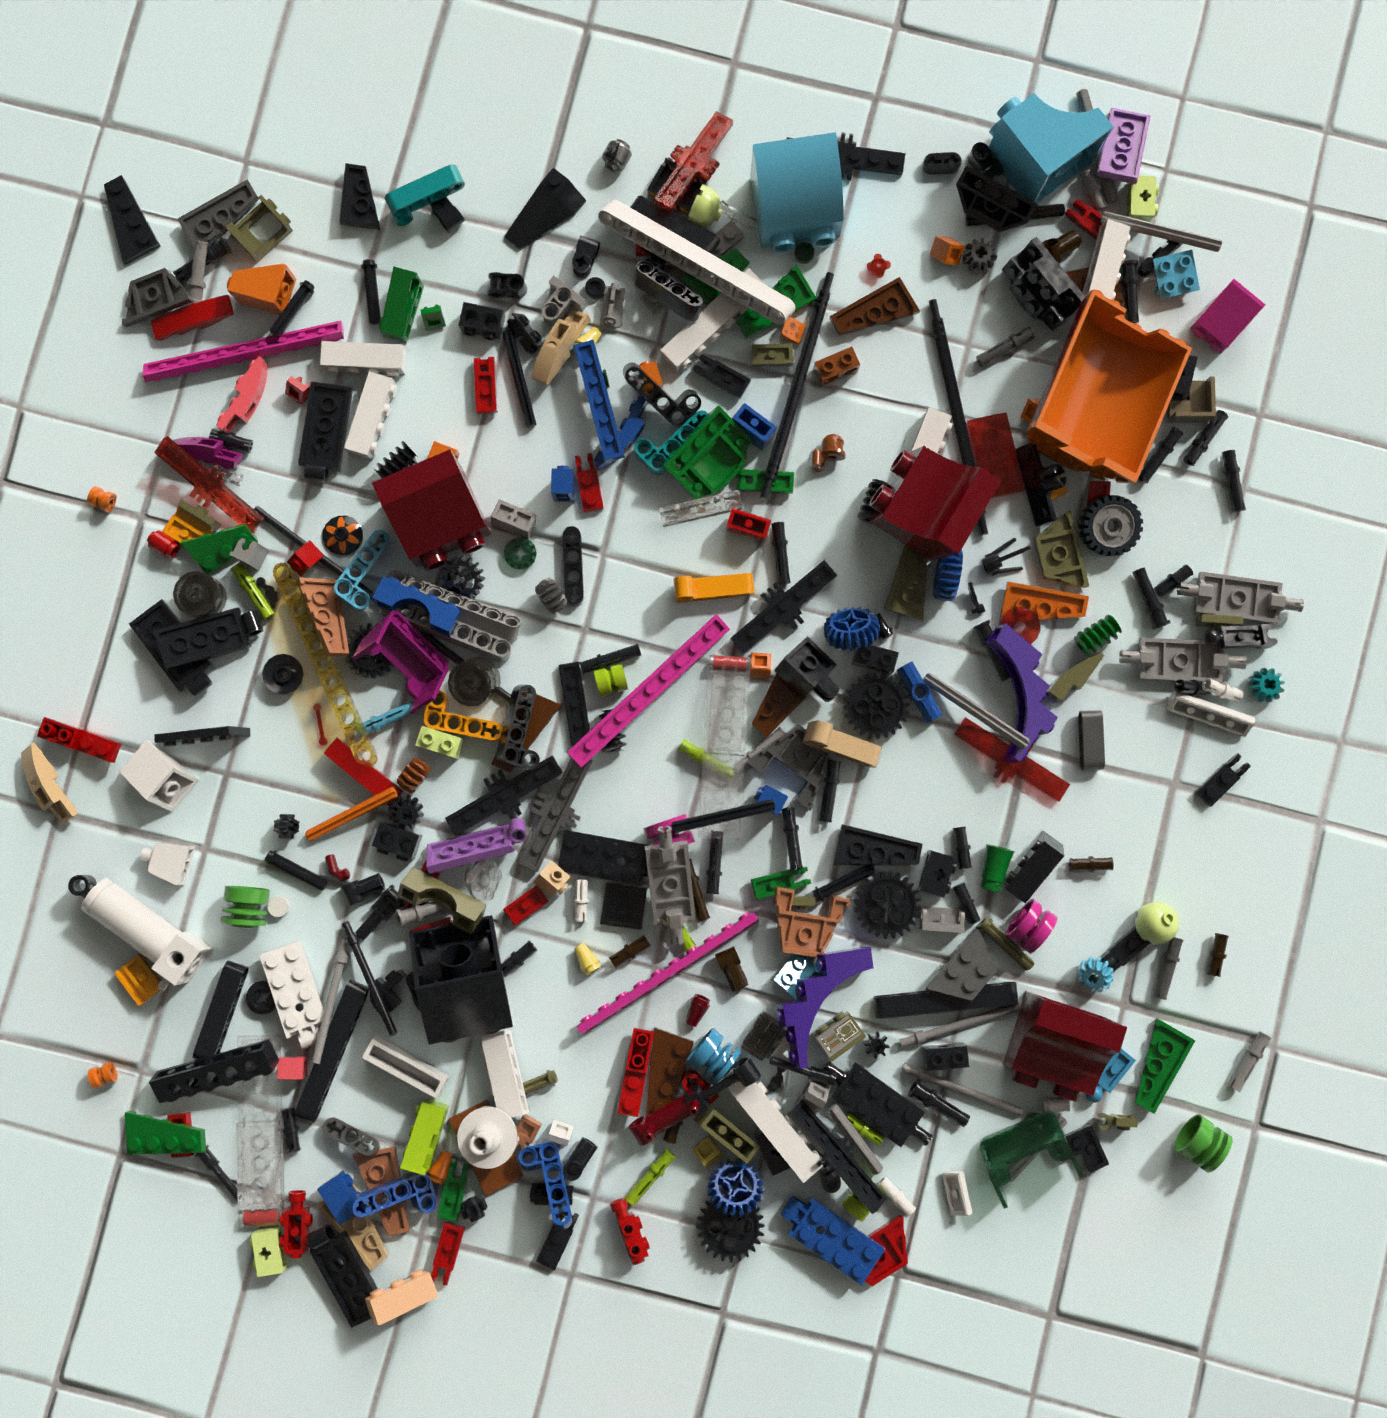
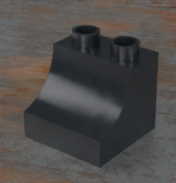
M492 915L483 917L472 934L454 926L453 923L409 932L415 992L429 1045L440 1042L451 1043L459 1038L482 1033L493 1034L501 1029L513 1027Z

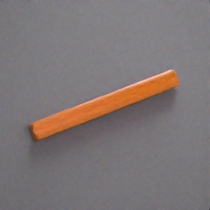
M390 787L306 831L305 836L308 841H314L396 799L398 792L394 787Z

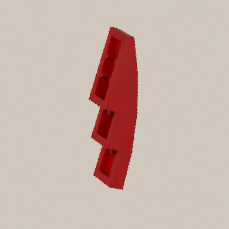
M223 295L179 308L150 321L155 339L162 341L175 334L183 335L196 328L204 329L234 315L230 296Z
M338 737L324 751L328 758L372 794L377 795L390 787L396 789L398 796L404 792L403 789L388 779L386 775ZM391 801L386 803L389 807L393 805Z

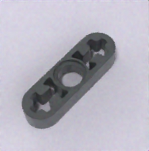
M335 1117L328 1118L323 1124L325 1135L367 1157L375 1156L380 1149L377 1139ZM336 1123V1127L343 1131L341 1134L336 1131L331 1132L329 1126ZM350 1131H355L357 1135L353 1143L346 1141V1135ZM361 1140L369 1144L372 1141L371 1145L374 1148L366 1152L367 1148L360 1144Z

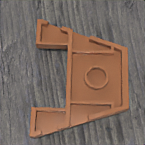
M775 886L774 894L780 951L817 957V954L824 953L833 936L832 932L837 923H840L842 920V914L846 906L849 907L851 899L831 895L827 916L791 911L795 890Z

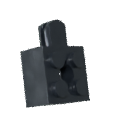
M808 636L787 654L774 670L803 699L814 691L824 702H830L839 692V687L828 677L837 664Z

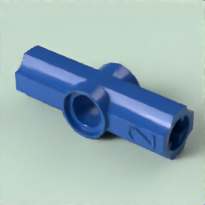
M913 661L898 668L896 671L925 723L927 724L942 716L928 685L924 683ZM916 687L924 690L923 698H918L915 695L914 690Z

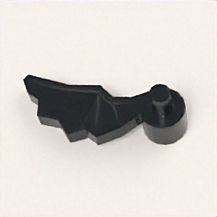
M257 578V585L265 590V596L268 598L272 609H275L276 602L278 601V592L274 590V587L267 585L264 578Z
M969 582V595L975 606L971 613L981 614L985 612L984 605L978 603L973 584Z
M777 1067L776 1075L771 1078L770 1083L766 1087L767 1093L770 1091L775 1092L777 1088L781 1087V1083H783L782 1073L786 1069Z

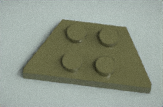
M1069 510L1036 536L1034 543L1044 579L1088 588L1089 582L1071 510Z

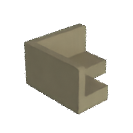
M1210 376L1206 381H1192L1187 400L1170 401L1167 408L1168 423L1209 422L1216 417L1215 376Z

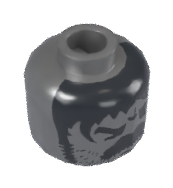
M621 139L610 141L602 154L605 167L613 172L615 170H624L632 156L630 146Z

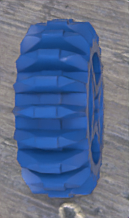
M962 550L957 555L937 560L933 584L935 599L945 602L955 599L962 572Z
M862 607L845 608L842 611L837 610V613H832L830 617L826 618L824 623V636L826 641L829 642V646H834L835 649L841 648L842 651L846 649L850 651L852 649L859 650L861 647L867 648V644L871 645L873 641L878 639L880 631L877 616H875L874 612H869V609L863 610Z
M729 1158L727 1165L721 1161L719 1164L720 1168L715 1166L713 1168L714 1173L709 1174L708 1178L711 1181H707L706 1185L710 1188L707 1190V1195L712 1196L710 1203L717 1202L715 1209L719 1210L722 1207V1214L726 1215L727 1211H730L731 1217H734L735 1212H738L739 1217H742L743 1210L750 1214L751 1208L756 1209L758 1206L757 1202H761L762 1197L760 1194L764 1192V1188L760 1187L763 1185V1180L758 1179L760 1172L753 1173L754 1165L748 1168L745 1162L739 1164V1158L736 1159L735 1163H732V1160ZM730 1173H737L736 1176L732 1178L727 1176L725 1178L723 1177ZM743 1177L748 1179L752 1190L748 1189L749 1186L743 1183ZM739 1180V1187L736 1190H734L733 1195H731L733 1190L732 1187H734V1185H736L737 1181ZM718 1185L722 1186V1189L728 1193L727 1199L721 1195ZM739 1197L745 1199V1197L748 1198L742 1202H733L736 1198Z

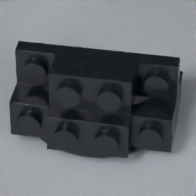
M1037 237L1033 238L1020 253L1012 257L1001 269L1010 279L1011 287L1009 290L1022 308L1034 320L1037 318L1044 321L1052 332L1077 314L1085 295ZM1058 299H1061V301H1062L1064 304L1058 303V302H1055V301H1057Z

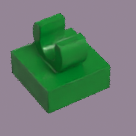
M436 304L434 307H424V309L420 310L426 330L446 326L440 305Z

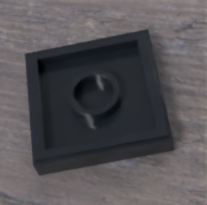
M606 882L600 924L641 930L647 888Z

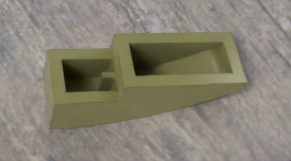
M1100 653L1069 668L1050 685L1046 692L1047 695L1056 702L1063 701L1071 688L1076 691L1081 689L1105 655Z

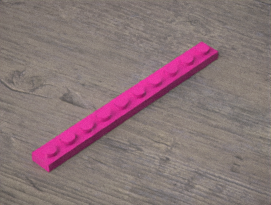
M340 320L282 333L280 337L272 335L143 364L142 376L145 382L159 381L163 378L178 377L190 372L196 373L208 368H218L226 364H237L241 361L257 359L258 356L277 355L285 351H296L308 346H317L322 341L336 342L344 339V327Z
M715 614L566 752L579 768H582L727 633L730 628Z
M747 912L738 918L739 922L732 926L731 923L721 929V934L716 937L714 935L709 936L703 941L704 945L699 948L696 946L686 951L687 956L681 960L679 957L668 963L669 967L667 969L655 971L650 975L652 977L650 980L638 982L633 986V991L628 994L625 991L615 997L616 1002L611 1005L606 1003L598 1008L599 1013L594 1016L589 1014L580 1020L581 1024L577 1026L580 1033L586 1034L759 922L755 913L750 914Z

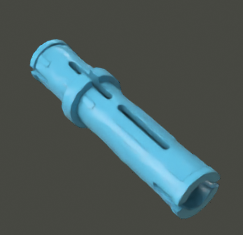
M410 701L377 717L372 716L366 722L355 725L354 730L357 736L361 738L375 730L378 732L382 727L412 715L409 711L413 703Z

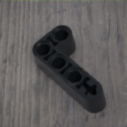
M650 252L637 263L633 279L636 287L688 321L698 320L703 304L702 297L664 272L666 260Z
M631 362L624 366L623 376L627 383L673 426H682L701 407V399L696 391L691 389L685 390L674 400L638 364ZM630 371L637 373L640 378L639 382L633 375L630 376ZM652 384V390L644 392V385ZM689 397H695L696 400L693 404H686V400ZM660 398H667V402L663 406L657 405ZM677 411L682 413L679 419H672L673 413Z
M517 685L513 688L496 751L497 759L500 762L525 769L536 768L540 761L539 755L535 751L523 748L536 699V690L531 685ZM518 709L522 711L520 719L516 718V711ZM513 729L517 732L515 739H512L510 736ZM510 749L512 754L507 760L505 752ZM529 754L530 762L526 765L524 758Z

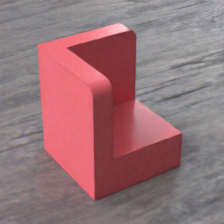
M308 1055L279 1058L277 1079H304L307 1077Z

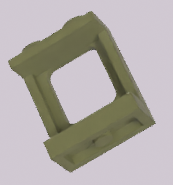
M262 195L258 197L261 203L236 225L230 222L225 226L229 233L257 263L293 231L289 225L291 223L289 218L283 212L279 214L276 211L278 207L270 198L266 200ZM269 212L282 224V228L266 243H261L250 232V227Z

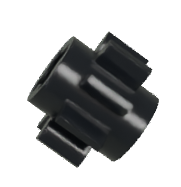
M280 814V818L274 820L273 831L279 834L278 838L293 839V834L299 832L300 821L294 819V814Z
M876 1031L875 1036L867 1034L869 1040L868 1042H863L865 1046L869 1047L866 1053L870 1054L873 1052L875 1059H877L878 1054L886 1056L884 1050L885 1048H890L888 1044L884 1043L887 1037L883 1036L880 1038L878 1031ZM876 1040L881 1044V1046L877 1047V1050L871 1046L876 1043Z
M477 1195L462 1202L464 1207L461 1208L460 1212L464 1220L469 1218L472 1223L485 1216L484 1210L488 1206L484 1198L479 1200Z

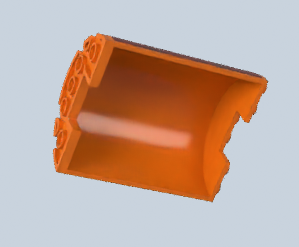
M1094 289L1086 293L1028 428L1027 439L1031 444L1038 445L1036 449L1040 453L1073 471L1091 472V477L1101 480L1109 478L1116 479L1117 483H1136L1192 348L1187 346L1185 341L1169 335L1170 333L1164 329L1146 332L1141 329L1142 327L1139 324L1129 322L1122 315L1127 309L1120 306L1118 301L1103 296L1104 294L1101 291Z

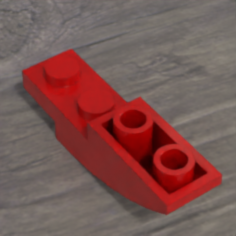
M47 717L43 718L37 737L111 763H115L121 747V743L110 740L107 737Z
M633 1029L617 1114L633 1117L639 1116L654 1031Z

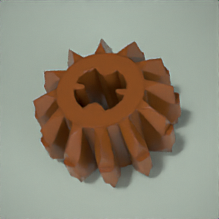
M414 758L399 775L397 784L404 791L413 793L429 775L431 767L425 761Z

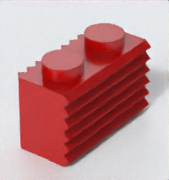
M732 508L726 530L727 532H734L735 535L750 537V539L754 538V540L764 543L771 520Z

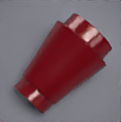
M695 994L690 999L685 1022L690 1026L697 1027L710 1007V1000L703 995Z

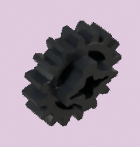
M463 555L459 557V560L457 557H454L451 561L445 563L446 567L441 569V572L445 574L440 577V580L445 581L442 588L447 587L449 591L472 599L484 587L480 583L485 580V577L480 576L484 570H478L477 566L479 563L473 564L471 557L465 560Z

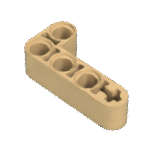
M818 720L808 723L802 742L810 747L871 768L877 767L882 747L834 730L833 725Z

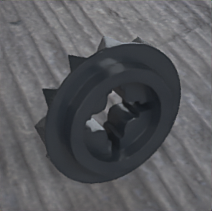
M258 981L251 985L247 991L246 1003L250 1010L256 1014H268L276 1008L268 981ZM260 992L263 994L270 993L266 998L267 1003L265 1001L256 1002L261 997Z

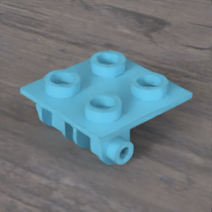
M1193 250L1152 259L1157 280L1154 292L1156 295L1159 294L1160 300L1200 290Z
M793 954L780 972L774 976L773 981L795 1000H799L795 991L796 979L817 976L819 972L816 969V965L804 955Z

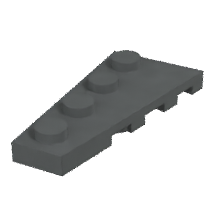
M247 179L179 217L178 221L194 248L195 240L208 242V246H210L227 230L225 228L227 224L236 222L259 198Z

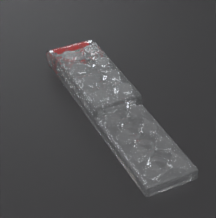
M710 655L699 816L742 806L750 657ZM730 691L732 695L726 696L724 692ZM741 818L698 828V837L740 840Z
M281 1034L238 1036L237 1048L270 1039L278 1058H280ZM277 1065L274 1071L267 1076L259 1075L249 1081H238L236 1145L240 1227L280 1225L281 1214L285 1211L283 1118L281 1113L282 1079H277ZM258 1183L262 1184L263 1189L258 1187Z

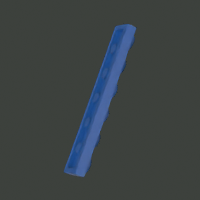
M594 340L575 344L577 360L605 463L624 458L622 443Z

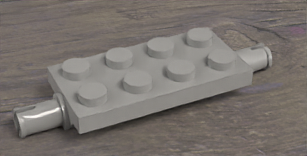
M1199 572L1197 585L1179 582L1177 587L1180 589L1177 590V595L1195 597L1194 613L1242 616L1243 620L1277 624L1279 614L1284 609L1302 612L1304 606L1300 605L1304 604V599L1288 598L1283 595V583Z
M1139 638V651L1121 650L1119 656L1122 657L1119 658L1120 663L1138 664V679L1177 681L1182 679L1185 681L1197 680L1198 682H1206V678H1211L1217 682H1223L1224 670L1227 668L1245 669L1247 664L1239 663L1247 661L1246 656H1228L1221 649L1220 642L1217 645L1209 646L1204 640Z
M662 826L658 828L660 844L644 846L654 925H666L670 929V943L677 945L676 937H678L679 944L684 942L682 932L684 923L688 920L696 919L687 841L672 842V828L665 826L666 834H664Z

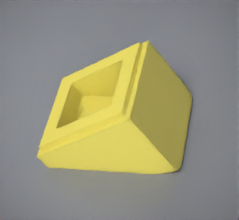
M710 1136L693 1148L699 1160L708 1169L724 1157V1154Z

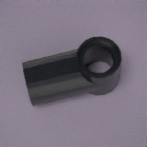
M380 873L341 886L348 906L386 890Z
M582 1137L569 1159L564 1163L563 1174L565 1178L570 1181L577 1180L598 1146L589 1139ZM574 1164L579 1170L575 1174H570L567 1171V1167Z

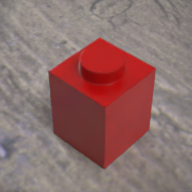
M308 541L294 552L287 563L293 571L302 577L317 565L324 557V554L311 541Z

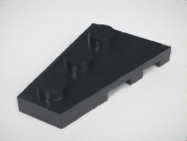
M345 163L340 225L380 230L366 166Z

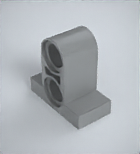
M553 275L549 280V285L554 293L542 307L544 321L549 326H554L558 319H563L573 306L581 312L587 307L586 299ZM564 295L569 297L565 302L559 300ZM550 311L557 313L554 317L547 316V313Z
M809 1079L795 1104L803 1099L810 1109L817 1114L819 1109H823L831 1086L827 1087L824 1083Z

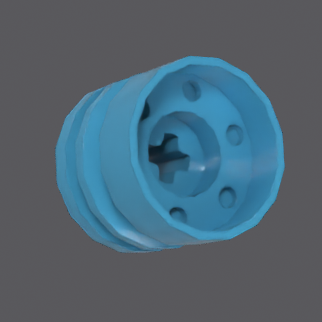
M714 1028L710 1029L686 1060V1063L695 1071L706 1066L707 1068L703 1073L705 1079L713 1072L714 1074L709 1081L712 1085L717 1084L731 1071L732 1066L736 1063L741 1053L737 1047L728 1053L733 1045L731 1042L722 1048L720 1044L724 1036Z

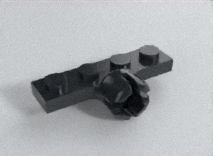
M1028 443L1016 448L1015 452L1035 526L1040 527L1057 520L1051 500V493L1065 486L1067 476L1060 479L1057 477L1066 473L1059 464H1053L1044 468L1039 452L1036 449L1037 445Z

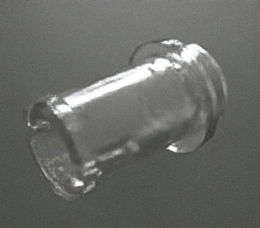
M219 466L215 473V477L219 481L224 480L237 487L242 484L244 478L243 474L223 468L222 466Z

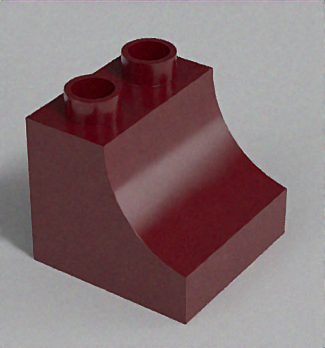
M926 446L917 448L910 453L903 449L890 468V471L896 474L889 488L885 485L880 486L870 501L869 506L876 510L870 522L930 561L957 555L962 550L1001 480L981 467L957 463L937 454Z
M1025 991L1021 1010L1019 1011L1003 1063L1014 1070L1013 1081L1037 1088L1040 1078L1055 1083L1052 1091L1053 1094L1077 1102L1080 1092L1094 1096L1097 1084L1106 1065L1115 1054L1120 1053L1127 1027L1106 1017Z

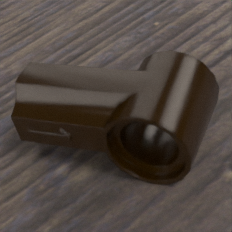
M1071 230L1059 238L1045 240L1042 244L1054 259L1060 263L1064 255L1080 247L1082 240L1077 231Z
M734 946L715 954L732 992L749 985Z

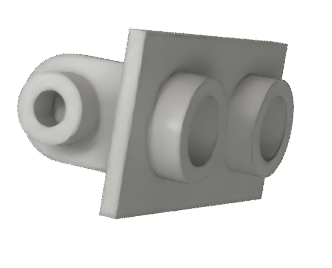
M617 283L605 286L600 319L601 326L620 328L625 288H619Z

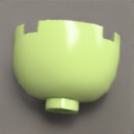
M702 185L700 188L702 191L695 198L688 215L690 217L688 220L706 228L714 220L719 221L723 210L719 209L721 201L718 194L711 188Z
M1154 902L1139 908L1137 911L1139 912L1138 918H1135V926L1143 940H1148L1153 945H1159L1168 942L1176 936L1179 929V918L1172 907L1162 902Z

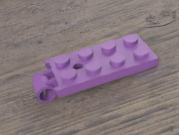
M514 818L509 824L427 844V870L429 874L439 873L453 867H462L473 862H482L496 856L502 857L508 853L515 852L513 844L521 843L526 839L525 821L521 818Z

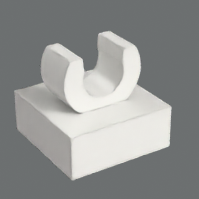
M554 1120L547 1140L552 1143L561 1144L563 1149L565 1146H568L574 1126Z

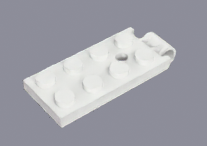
M301 941L259 955L286 1038L288 1039L297 1034L302 1049L316 1045L319 1034L318 1026L321 1025L324 1009ZM299 1003L303 1004L304 1006L303 1010L300 1012H298L295 1008L296 1005Z

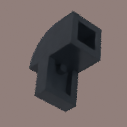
M402 969L397 972L392 970L385 977L386 982L381 977L375 980L389 1014L403 1002L392 990L407 976ZM370 992L369 996L371 1004L379 1013V1010Z

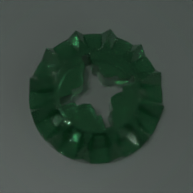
M524 537L510 540L504 549L505 561L511 568L518 570L528 569L535 562L537 556L534 544ZM520 546H522L521 548L524 553L529 554L522 556L521 562H519L520 560L517 555L512 554L519 552Z

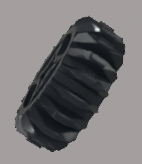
M367 623V629L363 625H359L360 632L353 629L352 632L355 636H347L351 640L350 644L348 643L350 656L345 659V662L351 663L349 668L351 670L356 669L355 674L360 675L363 672L364 678H367L370 673L371 678L374 679L376 678V672L382 677L384 676L383 669L390 672L391 669L388 665H394L386 657L381 662V652L376 656L364 654L357 660L352 658L359 642L373 629L371 623ZM369 658L374 666L365 667L358 660Z

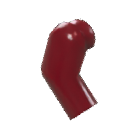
M334 854L325 857L330 875L339 882H345L346 879L350 878L351 875L348 869L340 870Z

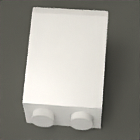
M148 740L139 747L119 771L147 801L171 812L198 782V779L160 746Z

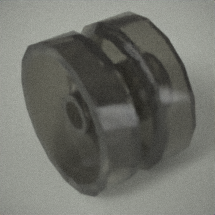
M188 572L181 576L174 586V602L179 610L189 616L201 618L219 613L225 607L227 600L226 589L219 580L205 572Z
M482 657L470 658L455 666L450 672L448 678L449 692L462 705L468 707L478 706L497 693L501 682L500 673L496 666L488 659Z

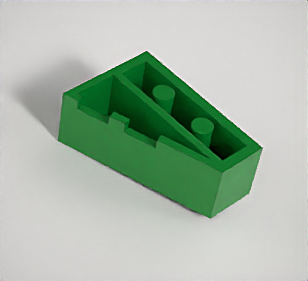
M393 266L384 313L379 322L380 332L385 338L403 343L408 341L424 289L416 272Z

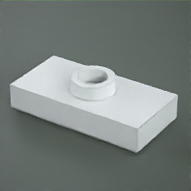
M963 1171L943 1172L942 1176L951 1215L968 1216L972 1214Z

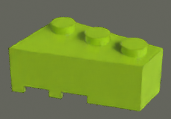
M426 1098L422 1103H418L415 1111L417 1118L415 1124H412L410 1128V1139L405 1146L404 1158L400 1169L424 1176L429 1171L434 1161L449 1105Z

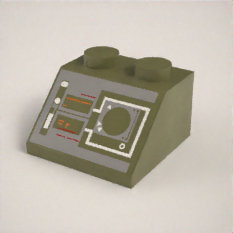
M843 1011L839 1012L832 1018L833 1022L829 1025L825 1023L815 1030L817 1033L814 1037L831 1062L866 1038V1035L848 1011L845 1013Z

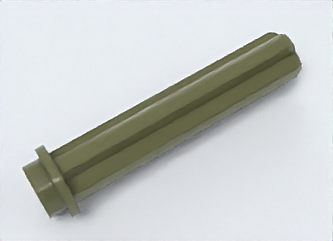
M987 917L983 919L978 925L980 932H985L1024 970H1030L1035 964L1034 961L992 923V919Z
M547 1070L546 1074L523 1082L525 1094L550 1084L555 1086L558 1078L554 1070Z

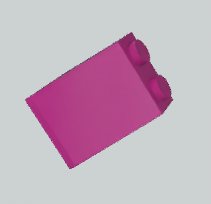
M1233 279L1190 329L1193 330L1195 336L1204 339L1212 350L1222 353L1266 304L1237 280Z

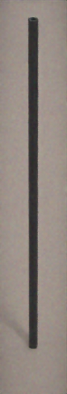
M259 506L254 508L253 512L300 548L307 543ZM325 555L319 561L339 577L344 572V569ZM360 582L357 586L369 595L370 600L373 601L374 592ZM418 630L438 651L509 703L510 693L435 637Z

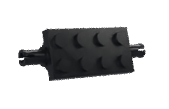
M831 1061L827 1062V1067L836 1074V1084L838 1086L831 1096L834 1100L900 1147H902L909 1136L914 1137L924 1146L928 1145L929 1142L924 1137L931 1141L933 1135L918 1125V1122L925 1113L922 1109L856 1062L848 1071H842ZM826 1067L823 1068V1070H825V1071H828V1072L830 1071V1070H829L828 1068H826Z

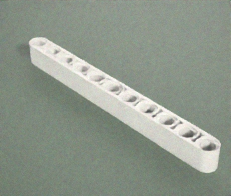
M611 200L599 211V220L608 228L775 324H784L795 311V304L786 296L623 203Z

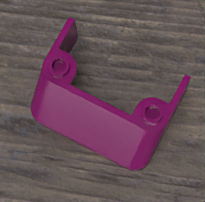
M391 611L362 639L352 658L357 660L364 654L376 656L381 652L408 678L406 681V692L415 699L409 713L414 714L435 700L449 670V663L400 612Z

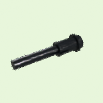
M774 1056L770 1057L769 1064L806 1075L808 1079L824 1083L827 1087L829 1085L833 1086L836 1081V1074L832 1070L828 1072L814 1066L799 1069L792 1067L789 1061Z
M209 1145L206 1146V1151L195 1153V1158L198 1156L207 1170H212L237 1202L244 1197L218 1165L220 1161L209 1150Z

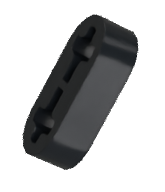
M956 152L931 153L925 157L922 167L924 172L930 175L952 174L959 170L962 159ZM950 159H953L954 166H951V163H949ZM930 160H932L935 164L934 168H931V165L929 164Z

